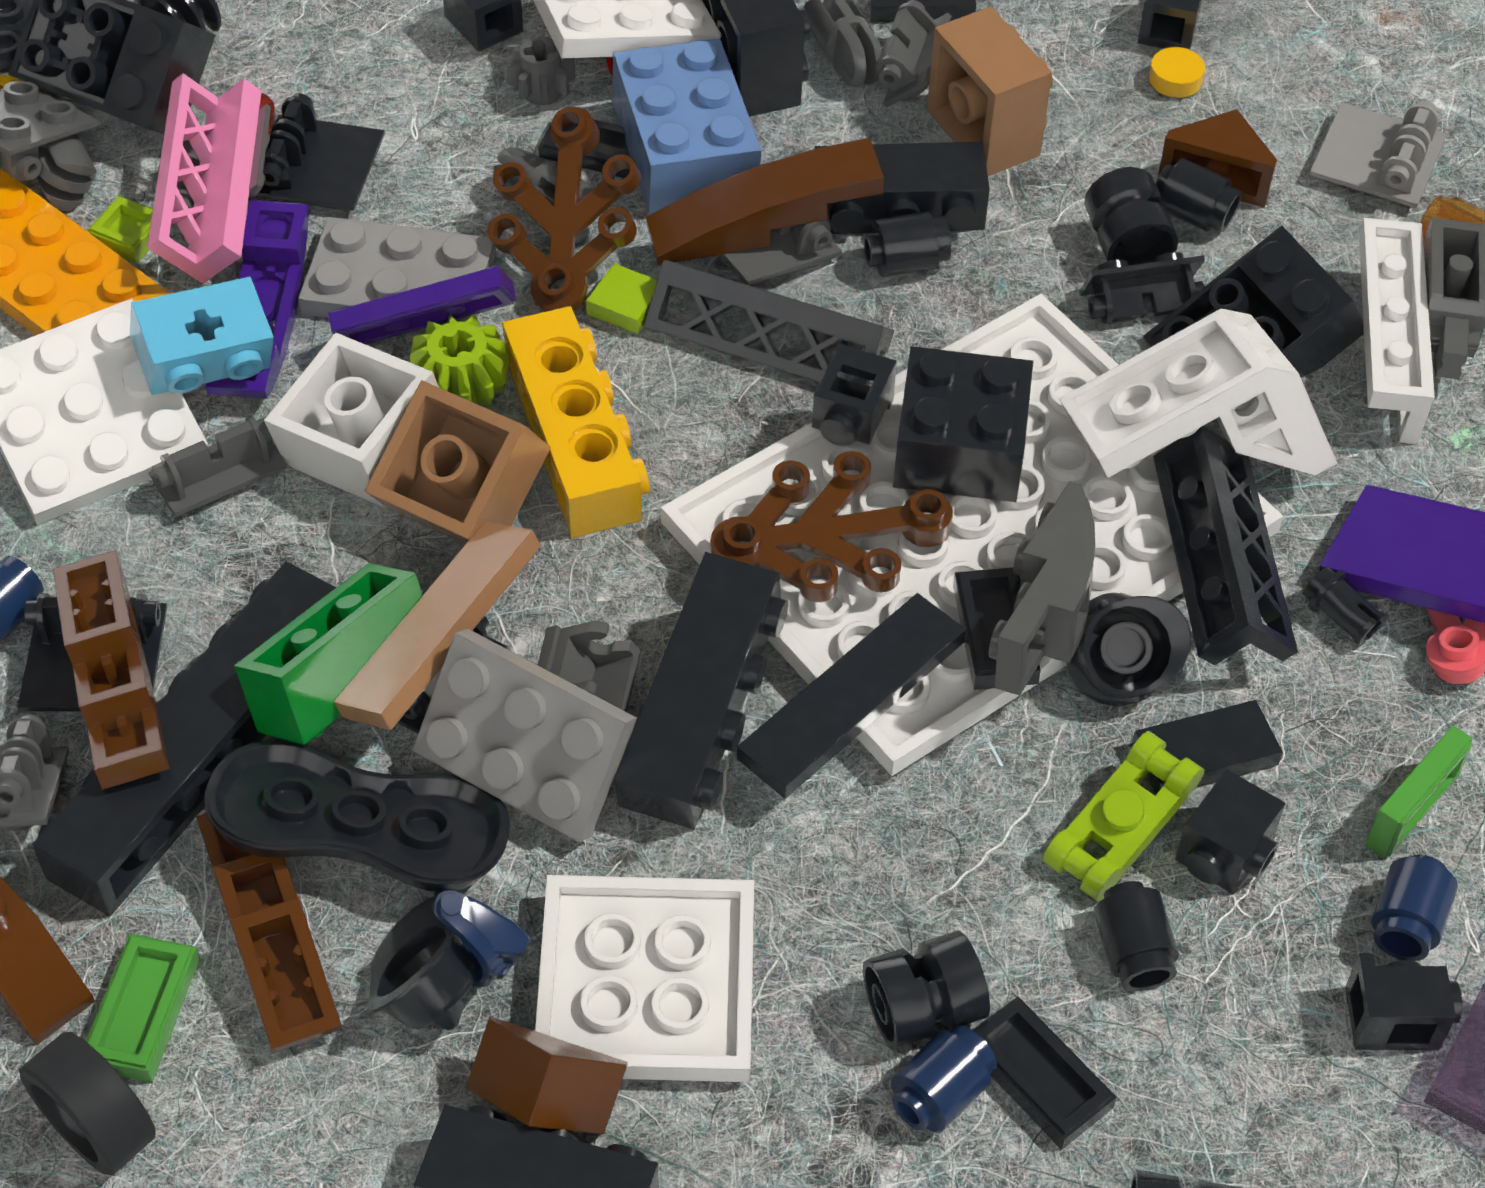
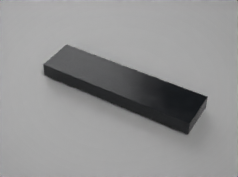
M917 592L737 746V760L786 799L958 649L965 641L966 629Z

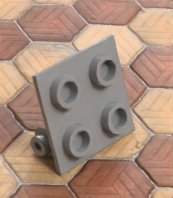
M1419 101L1411 105L1406 111L1404 120H1400L1341 102L1309 175L1417 208L1447 136L1446 133L1436 131L1439 122L1436 107L1429 101Z

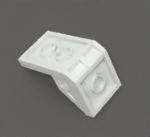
M1221 308L1059 398L1069 419L1107 478L1123 469L1139 464L1145 457L1172 442L1192 435L1200 427L1214 419H1217L1225 438L1236 453L1312 475H1317L1337 464L1299 373L1252 315Z

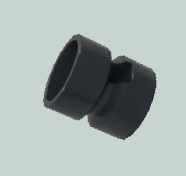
M1136 167L1117 168L1103 174L1092 183L1086 192L1084 205L1094 230L1098 232V240L1107 262L1126 260L1128 265L1149 263L1152 258L1161 254L1176 252L1179 239L1150 173Z
M960 930L923 941L919 944L917 955L915 956L901 948L863 962L862 972L867 999L878 1029L887 1045L892 1049L933 1036L936 1023H940L949 1031L956 1026H965L989 1017L990 998L985 975L972 944Z

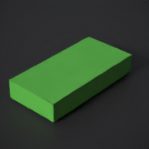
M1454 725L1451 726L1379 809L1365 846L1384 859L1387 855L1391 856L1459 777L1473 745L1471 743L1472 737Z
M129 934L86 1040L110 1063L121 1077L153 1083L200 960L197 947Z

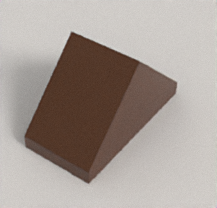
M1237 109L1168 130L1158 177L1167 164L1175 166L1181 158H1185L1231 179L1232 186L1242 190V202L1265 208L1277 159Z
M490 1016L466 1088L528 1126L604 1134L628 1062Z

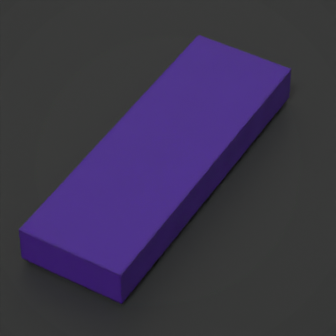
M494 266L328 312V317L333 334L338 333L366 345L424 329L427 327L428 321L437 324L446 323L450 314L457 320L512 305L517 299L512 280L499 266Z

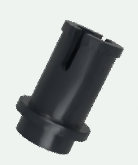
M1327 566L1313 577L1303 591V595L1309 600L1308 608L1313 612L1320 609L1350 635L1356 644L1361 646L1367 641V638L1373 637L1387 619V615L1374 607L1346 582L1348 575L1343 570L1335 573Z

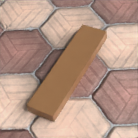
M485 521L333 703L342 717L391 730L443 667L454 634L465 629L473 630L541 547L532 529Z

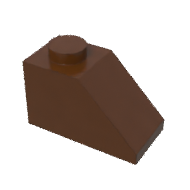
M0 876V1006L37 1046L93 1004L95 1000L38 916Z

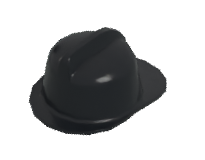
M437 895L426 899L412 908L396 923L383 940L374 957L370 972V997L367 1003V1010L371 1013L383 1010L406 1027L419 1030L435 1023L441 1028L451 1031L459 1024L463 1011V997L475 980L477 968L475 961L462 940L436 917L433 906L438 897Z

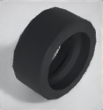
M73 1032L61 1033L19 1069L20 1079L25 1089L42 1114L63 1139L85 1161L102 1174H115L156 1136L153 1121L133 1090L97 1050Z

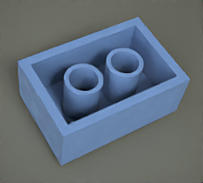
M720 39L698 40L689 43L613 52L612 103L619 125L624 127L625 142L630 158L635 161L641 173L639 186L649 215L699 189L760 165L762 150Z

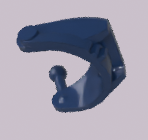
M457 890L434 891V896L438 895L433 906L436 917L462 940L475 961L477 975L472 986L486 987L496 977L506 976L514 962L525 950L531 938L513 921L472 897L459 893Z

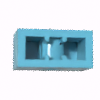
M251 277L131 302L130 337L151 395L169 391L175 394L187 393L197 389L204 383L229 377L234 380L247 379L258 374L261 370L270 367L274 337Z

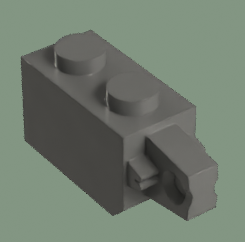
M1432 217L1423 241L1431 352H1434L1435 376L1459 380L1462 374L1461 367L1465 365L1467 357H1474L1485 328V224Z

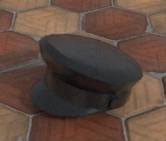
M1124 593L1099 595L1090 600L1088 618L1081 641L1070 663H1066L1068 673L1083 694L1100 704L1118 707L1147 699L1152 696V693L1157 688L1172 680L1186 663L1192 643L1188 621L1175 605L1158 597L1131 596Z

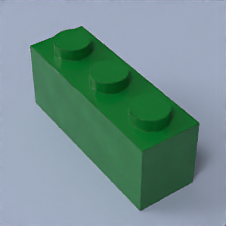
M368 563L235 664L234 667L257 732L302 745L322 735L327 726L341 716L333 703L423 596L416 573Z

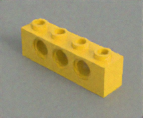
M571 306L503 321V338L506 347L509 349L510 356L508 370L531 431L551 447L543 464L570 537L575 538L642 521L641 495L649 494L650 492L647 471L641 458H631L628 450L632 447L631 435L624 414L614 415L611 405L614 404V394L611 381L605 369L597 371L594 362L597 361V353L590 328L580 329Z

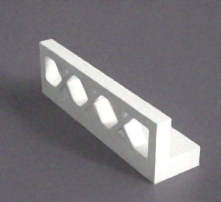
M1364 218L1359 232L1368 407L1397 410L1399 443L1417 445L1435 398L1422 223Z

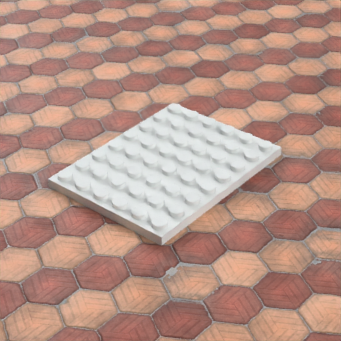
M1042 294L1037 295L941 349L1034 360L1025 450L1017 502L941 493L952 507L953 518L948 539L935 547L916 546L908 541L902 532L848 540L847 542L866 552L877 548H886L894 551L901 560L900 581L893 590L888 592L870 590L864 585L861 578L836 566L838 569L837 592L833 598L825 602L807 600L802 596L798 588L780 579L781 599L788 600V612L779 637L768 636L767 640L808 685L917 592L961 625L953 588L954 573L1012 568L1021 541L1025 537L1032 539L1037 531L1039 518L1047 502L1055 503L1069 481L1082 485L1090 503L1095 524V556L1090 600L1106 593H1124L1131 596L1158 597L1170 601L1183 592L1153 459L1155 454L1167 446L1145 457L1139 464L1123 469L1107 478L1069 419L1059 398L1119 364ZM907 369L898 373L895 377L893 403L890 409H886L870 445L855 440L848 446L835 445L826 440L819 429L812 428L811 422L661 506V523L700 565L704 553H711L710 539L715 527L731 517H748L772 488V472L776 465L788 460L801 462L810 472V485L807 497L800 502L791 503L774 526L795 523L801 518L833 479V466L836 457L847 451L860 452L868 457L871 462L870 483L864 491L854 494L837 516L904 506L907 499L918 492L917 490L893 488L897 439ZM855 470L844 471L848 475L860 474ZM787 479L782 481L783 483L789 485L799 483L797 480ZM1258 493L1268 535L1271 537L1279 532L1283 515ZM803 548L784 551L803 563L813 558H821ZM875 567L872 569L873 571L880 574L890 572L889 569L884 567ZM813 577L809 579L811 582L817 584H822L828 581L822 577ZM963 643L856 738L886 771L893 776L1019 695L996 688L974 690L965 643ZM1044 656L1039 663L1041 670L1039 683L1067 666L1066 662ZM1026 685L1021 694L1035 685Z

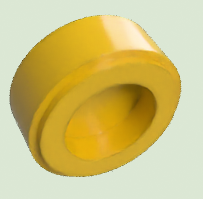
M1170 47L1162 49L1152 58L1149 73L1150 84L1156 91L1168 97L1183 98L1197 93L1202 86L1205 63L1197 53L1186 48Z

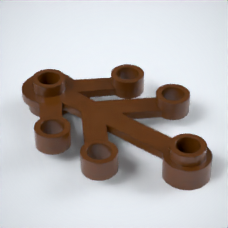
M565 107L554 115L550 125V136L559 149L554 206L532 186L531 178L521 164L513 161L505 162L493 174V184L500 195L507 201H515L551 236L549 258H547L526 239L527 232L524 226L513 214H500L488 226V236L496 248L503 253H510L533 276L530 284L531 295L536 304L545 312L568 306L572 307L573 312L576 311L586 299L588 290L587 276L618 247L630 244L637 234L636 223L626 209L621 207L609 208L622 195L632 193L640 184L641 173L633 159L629 156L615 155L608 159L602 169L604 179L579 202L582 159L598 145L600 131L588 111L579 107ZM579 123L573 131L565 132L571 125ZM620 170H630L626 178L619 181L614 180V176ZM513 176H520L514 186L505 187L508 179ZM600 216L598 221L600 233L574 255L576 238ZM616 222H626L620 232L609 233L610 228ZM511 227L515 228L512 236L507 239H500V235L504 230ZM566 278L560 288L550 289L557 280Z
M847 451L836 457L833 466V479L801 518L795 523L774 526L791 503L804 500L809 493L810 472L808 468L801 462L788 460L776 465L772 472V488L748 517H731L715 527L711 534L710 549L712 554L778 572L781 580L798 588L802 596L812 602H825L835 596L838 588V569L836 566L861 578L864 585L870 590L888 592L893 590L900 581L901 560L894 551L886 548H877L866 552L847 541L902 532L904 537L916 546L935 547L945 542L950 535L953 510L950 503L940 492L925 489L916 492L907 499L904 506L837 516L851 497L856 493L864 491L870 483L871 462L868 457L860 452ZM855 470L860 474L848 475L844 471ZM787 479L797 480L799 483L789 485L783 483L782 481ZM803 548L821 558H813L803 563L784 551ZM875 567H884L889 569L890 572L880 574L873 571L872 569ZM813 577H822L828 581L822 584H817L811 582L809 579Z

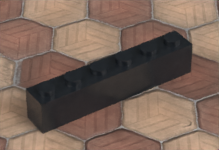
M287 561L269 580H263L257 585L249 599V603L230 624L222 625L215 632L206 651L189 669H184L176 675L169 686L167 694L157 704L170 769L102 790L93 768L85 778L82 789L61 812L54 813L49 817L47 825H42L37 839L32 843L46 880L109 917L117 910L205 807L206 788L218 764L235 749L250 743L261 742L267 735L257 732L234 665L336 588L335 586Z

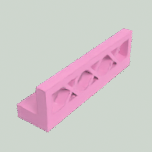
M183 73L172 81L147 248L204 284L241 258L261 90L246 79H243L218 98ZM189 102L206 113L205 125L198 123L189 106ZM189 140L200 160L199 166L194 167L183 147V141ZM183 181L194 201L193 208L187 207L177 188V182ZM177 223L188 243V249L169 237L171 224Z

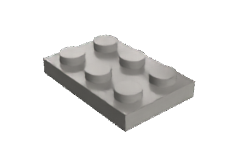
M328 217L298 298L301 315L329 318L328 312L493 267L496 257V246L489 237ZM471 316L457 319V322H465Z
M465 629L454 634L412 751L580 843L592 836L637 718L472 630Z

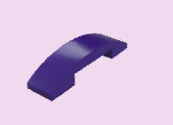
M250 201L245 223L242 247L243 264L239 279L251 277L273 334L270 367L261 370L258 374L247 379L234 380L229 377L208 382L205 386L207 394L267 399L271 393L286 356L298 306L308 234V204Z

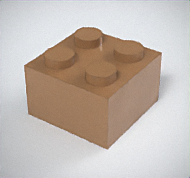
M992 6L935 27L927 112L953 142H983L988 176L1040 156L1043 134L1047 125L1046 114L1049 93L1053 84L1052 71L1043 58L1038 57L1020 38L1015 27L1007 24Z
M421 380L364 492L392 511L466 545L485 521L512 526L551 447L527 426Z

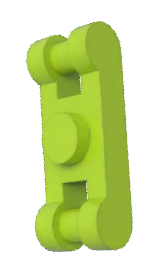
M1146 731L1132 746L1124 762L1068 828L1056 835L1045 850L1042 861L1057 873L1061 874L1067 871L1082 882L1080 889L1097 902L1104 898V892L1116 885L1192 794L1204 774V769L1188 757L1180 761L1165 750L1166 742L1150 731ZM1149 772L1165 782L1156 796L1139 785ZM1092 840L1108 851L1104 857L1098 860L1084 850Z

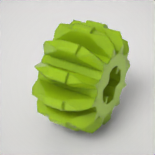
M450 314L446 324L440 325L428 321L425 334L413 336L409 362L432 371L439 388L473 403L477 402L491 407L494 393L505 392V386L508 381V367L510 366L509 349L506 347L505 341L501 340L495 325L481 326L476 315L471 316L465 322H457L453 315Z

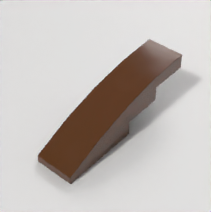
M870 137L812 149L753 167L699 189L646 216V226L657 265H662L664 259L672 262H681L770 246V230L827 220L828 203L883 194L884 175Z
M117 550L53 568L64 646L73 666L78 704L88 728L94 771L102 790L170 769L148 666Z
M206 813L196 816L272 1052L275 1053L342 1030V1025L285 858L256 856L242 851L222 837L207 818Z

